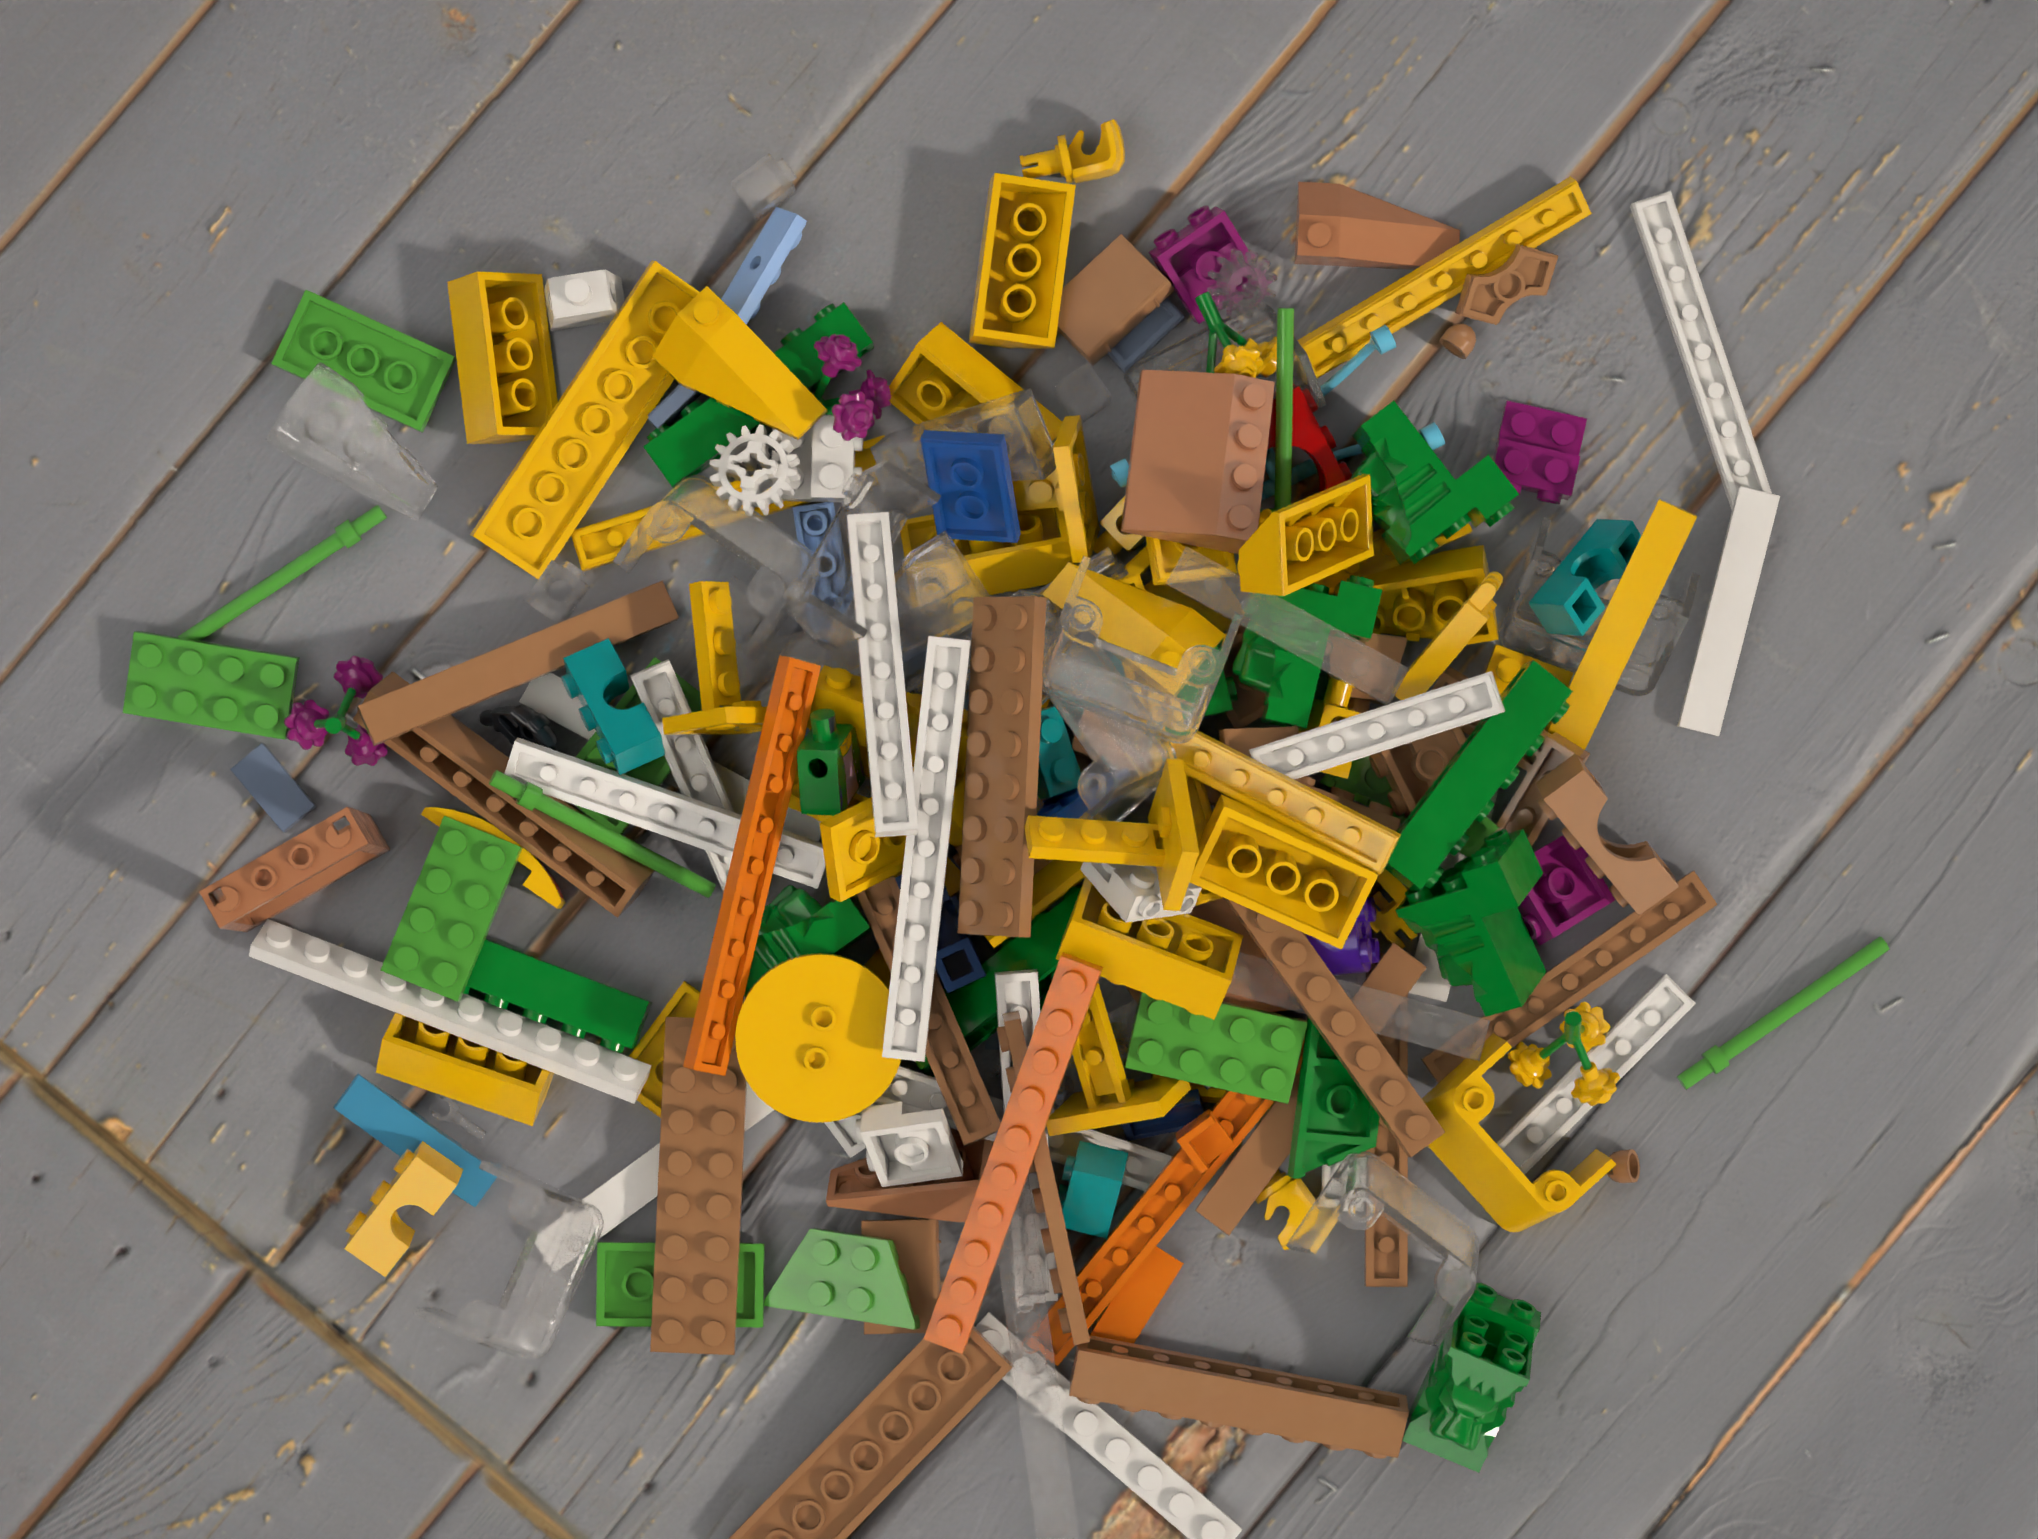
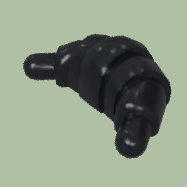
M524 704L485 710L479 715V721L482 725L493 726L494 730L501 732L512 746L517 738H521L556 750L555 744L558 742L555 732L550 728L551 723L549 719L542 713L537 714L532 708Z

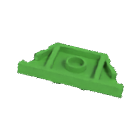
M811 1228L764 1300V1306L913 1330L920 1328L919 1316L914 1315L907 1291L910 1289L905 1274L899 1268V1256L892 1239Z

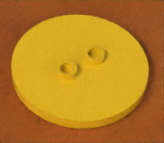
M814 953L800 955L781 962L767 971L746 995L736 1023L735 1046L737 1058L742 1073L751 1089L774 1110L785 1116L806 1122H832L845 1119L873 1104L889 1087L901 1063V1059L882 1057L889 997L887 986L864 965L852 959L834 954Z

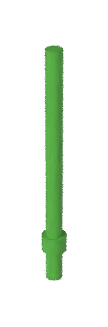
M1277 308L1274 508H1270L1272 512L1291 505L1294 308Z
M376 505L352 522L347 519L335 527L336 532L177 637L198 641L203 640L344 546L349 549L361 541L362 534L387 519L386 514L379 505Z
M498 770L493 773L489 781V785L516 798V804L530 811H533L535 808L706 898L712 895L716 884L542 794L543 789L530 782L523 784Z
M1879 936L1722 1046L1714 1045L1701 1054L1703 1059L1677 1076L1681 1085L1687 1090L1713 1072L1716 1075L1730 1065L1729 1060L1890 950L1887 943Z

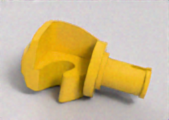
M1111 119L1101 124L1100 142L1096 151L1091 155H1086L1082 152L1085 134L1082 130H1079L1069 147L1064 134L1057 136L1058 144L1055 145V149L1019 156L1022 168L1038 164L1036 167L1022 169L1023 177L1035 179L1060 173L1061 177L1065 176L1067 184L1074 182L1077 184L1119 173L1125 162V148L1120 126L1116 120Z
M1278 1169L1255 1201L1259 1204L1267 1199L1264 1212L1265 1220H1270L1279 1206H1285L1289 1209L1290 1215L1287 1224L1277 1237L1281 1247L1284 1250H1289L1308 1240L1320 1229L1324 1212L1301 1178H1291L1287 1176L1285 1171L1281 1173Z

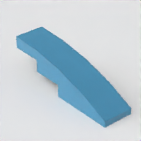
M359 1073L334 1105L335 1110L400 1157L407 1149L414 1153L423 1141L463 1169L462 1175L452 1193L473 1207L477 1206L499 1175L496 1169L464 1149L460 1143L427 1122L423 1116Z

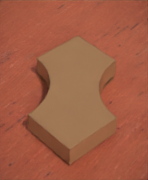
M1516 244L1510 258L1498 269L1478 275L1467 273L1455 313L1471 319L1495 325L1499 324L1506 309L1517 300L1530 295H1547L1558 255Z

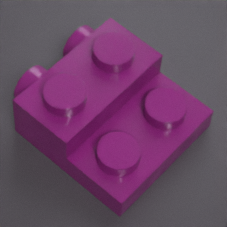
M1207 205L1192 212L1187 217L1190 224L1179 232H1176L1175 229H1169L1160 234L1154 240L1156 247L1148 252L1160 272L1171 282L1175 292L1197 324L1205 321L1195 300L1197 296L1210 292L1219 311L1266 279L1226 212L1216 206L1210 210Z
M1507 400L1504 406L1493 461L1519 495L1521 490L1537 493L1536 499L1539 501L1560 504L1561 499L1568 500L1572 496L1587 418Z
M1562 835L1534 852L1543 874L1517 908L1531 939H1536L1538 944L1542 945L1616 899L1603 878L1599 879L1586 863L1585 859L1589 855L1581 846L1575 850L1565 836Z

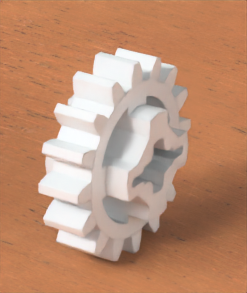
M759 424L756 433L751 434L745 425L742 426V436L736 438L730 432L726 434L730 442L727 447L716 445L715 449L721 455V458L710 460L709 464L713 470L719 473L710 476V481L714 486L720 487L716 494L722 501L729 498L728 506L731 510L736 511L743 505V511L746 515L752 516L755 507H759L764 515H768L769 504L774 502L776 506L782 508L784 505L780 497L783 494L794 496L795 492L789 483L790 481H800V474L792 469L801 464L800 459L796 454H790L794 447L789 440L781 442L782 435L778 430L775 429L768 436L765 427ZM769 448L779 455L781 464H777L775 460H769ZM757 464L761 465L762 470H755ZM748 471H755L753 476L748 474ZM729 477L741 481L740 487L742 492L732 487Z

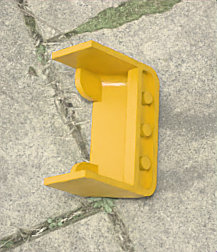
M1493 1033L1422 1098L1445 1131L1443 1135L1430 1143L1428 1147L1500 1227L1509 1232H1520L1568 1209L1606 1175L1616 1163L1610 1157L1595 1149L1569 1174L1557 1169L1548 1170L1531 1183L1479 1124L1491 1112L1495 1102L1494 1092L1482 1075L1512 1048L1506 1040Z

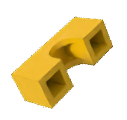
M423 1141L414 1153L409 1149L403 1153L393 1168L397 1172L390 1183L383 1180L369 1199V1201L374 1203L366 1214L359 1211L345 1230L350 1234V1237L344 1249L384 1277L388 1275L409 1248L415 1233L414 1229L400 1219L397 1209L404 1205H416L434 1216L458 1185L463 1172L461 1167Z

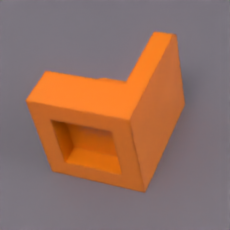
M1210 1109L1176 1132L1177 1142L1201 1174L1208 1170V1163L1235 1145Z

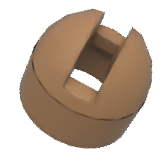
M1456 324L1450 326L1440 338V343L1455 356L1466 359L1475 346V332L1466 324Z
M1629 1149L1613 1152L1609 1157L1616 1165L1612 1168L1613 1170L1607 1173L1608 1177L1619 1183L1637 1182L1640 1174V1164L1635 1150Z

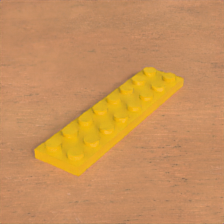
M651 260L620 307L618 314L614 316L471 532V536L537 580L541 581L648 420V414L656 408L675 379L652 355L676 315L700 293L698 290L658 262Z

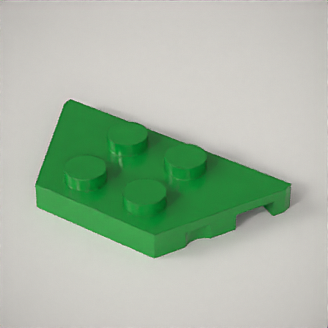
M1308 1016L1287 1176L1295 1179L1306 1176V1172L1320 1166H1331L1343 1161L1349 1154H1359L1376 1147L1380 1120L1377 1112Z

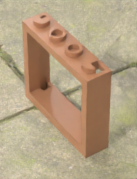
M346 807L202 889L199 893L220 929L248 932L266 922L267 919L275 917L390 851V848L370 814ZM346 817L350 824L337 831L333 823Z

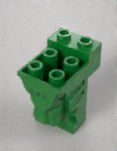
M1394 400L1363 423L1352 435L1367 458L1352 474L1351 479L1362 474H1370L1372 519L1386 531L1381 536L1400 565L1408 559L1415 565L1439 545L1434 539L1441 533L1448 539L1469 522L1476 528L1485 521L1490 528L1515 509L1510 501L1518 496L1519 493L1489 454L1455 480Z
M1350 575L1346 581L1341 580L1335 586L1333 595L1328 594L1329 587L1312 583L1286 596L1249 592L1244 617H1249L1250 619L1241 636L1242 647L1233 662L1232 672L1239 676L1238 678L1241 683L1265 693L1263 702L1265 707L1261 722L1281 727L1298 726V731H1303L1307 728L1328 636L1362 644L1368 642L1372 637L1382 594L1381 589L1373 588L1374 580Z
M1502 829L1484 838L1485 843L1478 851L1457 862L1453 868L1444 870L1441 877L1430 889L1424 886L1422 890H1407L1405 892L1406 897L1395 910L1398 917L1402 918L1415 934L1421 932L1425 945L1435 951L1443 979H1447L1449 984L1454 987L1473 985L1474 997L1477 1003L1479 1002L1485 1017L1522 1007L1547 972L1517 908L1543 874L1524 829L1508 833L1506 829Z
M793 885L785 887L764 908L744 997H746L762 975L779 963L806 954L825 953L838 955L872 931L870 924L851 897L842 902L837 900L829 902L823 907L804 889H797Z
M1464 1280L1446 1318L1442 1342L1409 1411L1402 1441L1479 1473L1488 1456V1449L1496 1437L1499 1427L1503 1425L1506 1419L1507 1408L1513 1407L1515 1394L1521 1392L1524 1387H1527L1530 1381L1533 1343L1540 1330L1541 1312L1524 1300H1510L1498 1295L1493 1288L1486 1284H1472Z

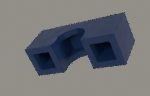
M902 875L895 878L899 889H901ZM944 883L935 967L947 993H951L986 977L987 974L969 935L958 933L959 913Z

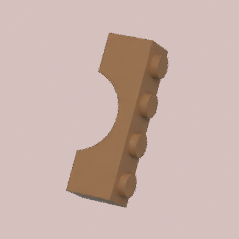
M1576 753L1535 783L1542 796L1537 800L1541 809L1551 821L1558 817L1566 826L1561 832L1575 850L1581 846L1589 854L1585 859L1586 863L1599 879L1606 875L1613 885L1609 887V890L1623 908L1630 904L1640 916L1679 887L1669 867L1647 841L1622 845L1612 843L1598 834L1599 814L1608 798L1599 781Z

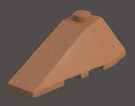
M1298 182L1294 264L1415 270L1460 243L1459 229L1342 184Z
M950 1129L963 1161V1176L882 1187L876 1171L871 1172L869 1170L867 1158L832 1169L830 1171L826 1196L827 1206L951 1222H965L994 1141L983 1138L964 1146L958 1130Z

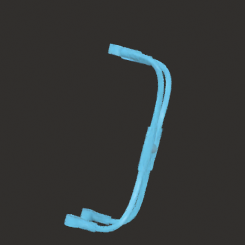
M1386 325L1370 332V341L1337 373L1311 393L1315 402L1339 385L1374 350H1378L1382 355L1397 347L1394 337ZM1435 422L1419 429L1420 435L1432 450L1445 445L1443 435ZM1359 444L1333 452L1337 461L1363 453ZM1273 448L1267 449L1265 471L1270 479L1263 482L1262 500L1275 495V452ZM1124 458L1110 465L1112 478L1117 481L1120 488L1127 485L1129 464ZM1311 459L1292 467L1291 486L1317 473L1315 464Z

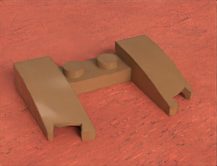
M1449 667L1440 675L1432 690L1468 679V677ZM1481 720L1460 727L1463 732L1470 735ZM1543 730L1541 733L1545 739L1531 757L1525 754L1517 764L1526 770L1527 774L1497 822V825L1500 827L1498 831L1506 829L1508 832H1515L1524 829L1525 834H1528L1531 846L1536 842L1550 820L1537 802L1542 796L1535 783L1575 753L1584 764L1590 756L1589 752L1556 732L1551 734L1546 730Z

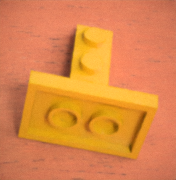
M1081 415L1066 416L1062 421L1053 445L1055 463L1010 467L1017 511L1058 507L1059 512L1064 511L1072 562H1089L1100 527Z
M699 581L689 583L702 711L662 718L664 735H737L761 732L767 707H762L761 701H741L729 582Z
M1166 759L1148 815L1149 824L1028 815L1025 823V835L1029 858L1154 866L1157 869L1163 910L1180 911L1199 855L1183 760Z
M797 770L788 807L801 812ZM856 793L847 808L834 816L806 814L817 821H821L819 824L830 898L842 902L903 871L906 835L875 838L872 797L867 798Z
M1097 983L1072 1053L1083 1091L1073 1093L1049 1116L1046 1125L1049 1136L1164 1117L1191 1089L1189 1082L1169 1077L1134 1082V1079L1127 1080L1099 983Z

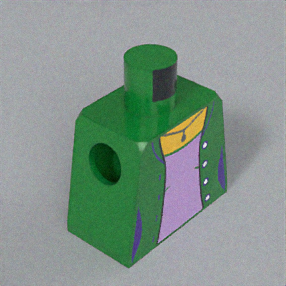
M819 709L810 714L812 728L797 749L801 814L834 816L847 808L864 782L865 772L855 727L851 724H837L834 710Z

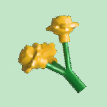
M1205 292L1195 298L1209 328L1206 373L1238 374L1253 378L1260 374L1268 378L1276 372V336L1271 342L1265 341L1260 344L1250 337L1246 340L1224 323L1210 292ZM1219 338L1224 349L1222 360L1215 367L1217 339ZM1229 338L1240 346L1237 347V345L1231 344Z
M1581 1002L1578 1007L1564 1011L1565 1021L1559 1026L1563 1034L1547 1047L1538 1048L1535 1044L1527 1046L1524 1042H1519L1515 1050L1508 1053V1059L1511 1061L1509 1066L1510 1072L1515 1076L1516 1080L1525 1087H1529L1532 1084L1536 1089H1540L1544 1085V1081L1552 1077L1551 1071L1547 1068L1550 1065V1055L1567 1043L1568 1047L1575 1048L1582 1064L1580 1067L1582 1077L1575 1079V1087L1571 1091L1573 1098H1578L1581 1103L1587 1102L1590 1106H1595L1598 1103L1605 1104L1608 1102L1612 1094L1617 1090L1616 1083L1620 1079L1619 1074L1612 1072L1609 1067L1598 1070L1596 1064L1590 1062L1587 1052L1592 1047L1605 1044L1606 1037L1603 1033L1608 1032L1611 1028L1610 1024L1604 1019L1603 1009L1599 1006L1591 1009L1588 1002Z

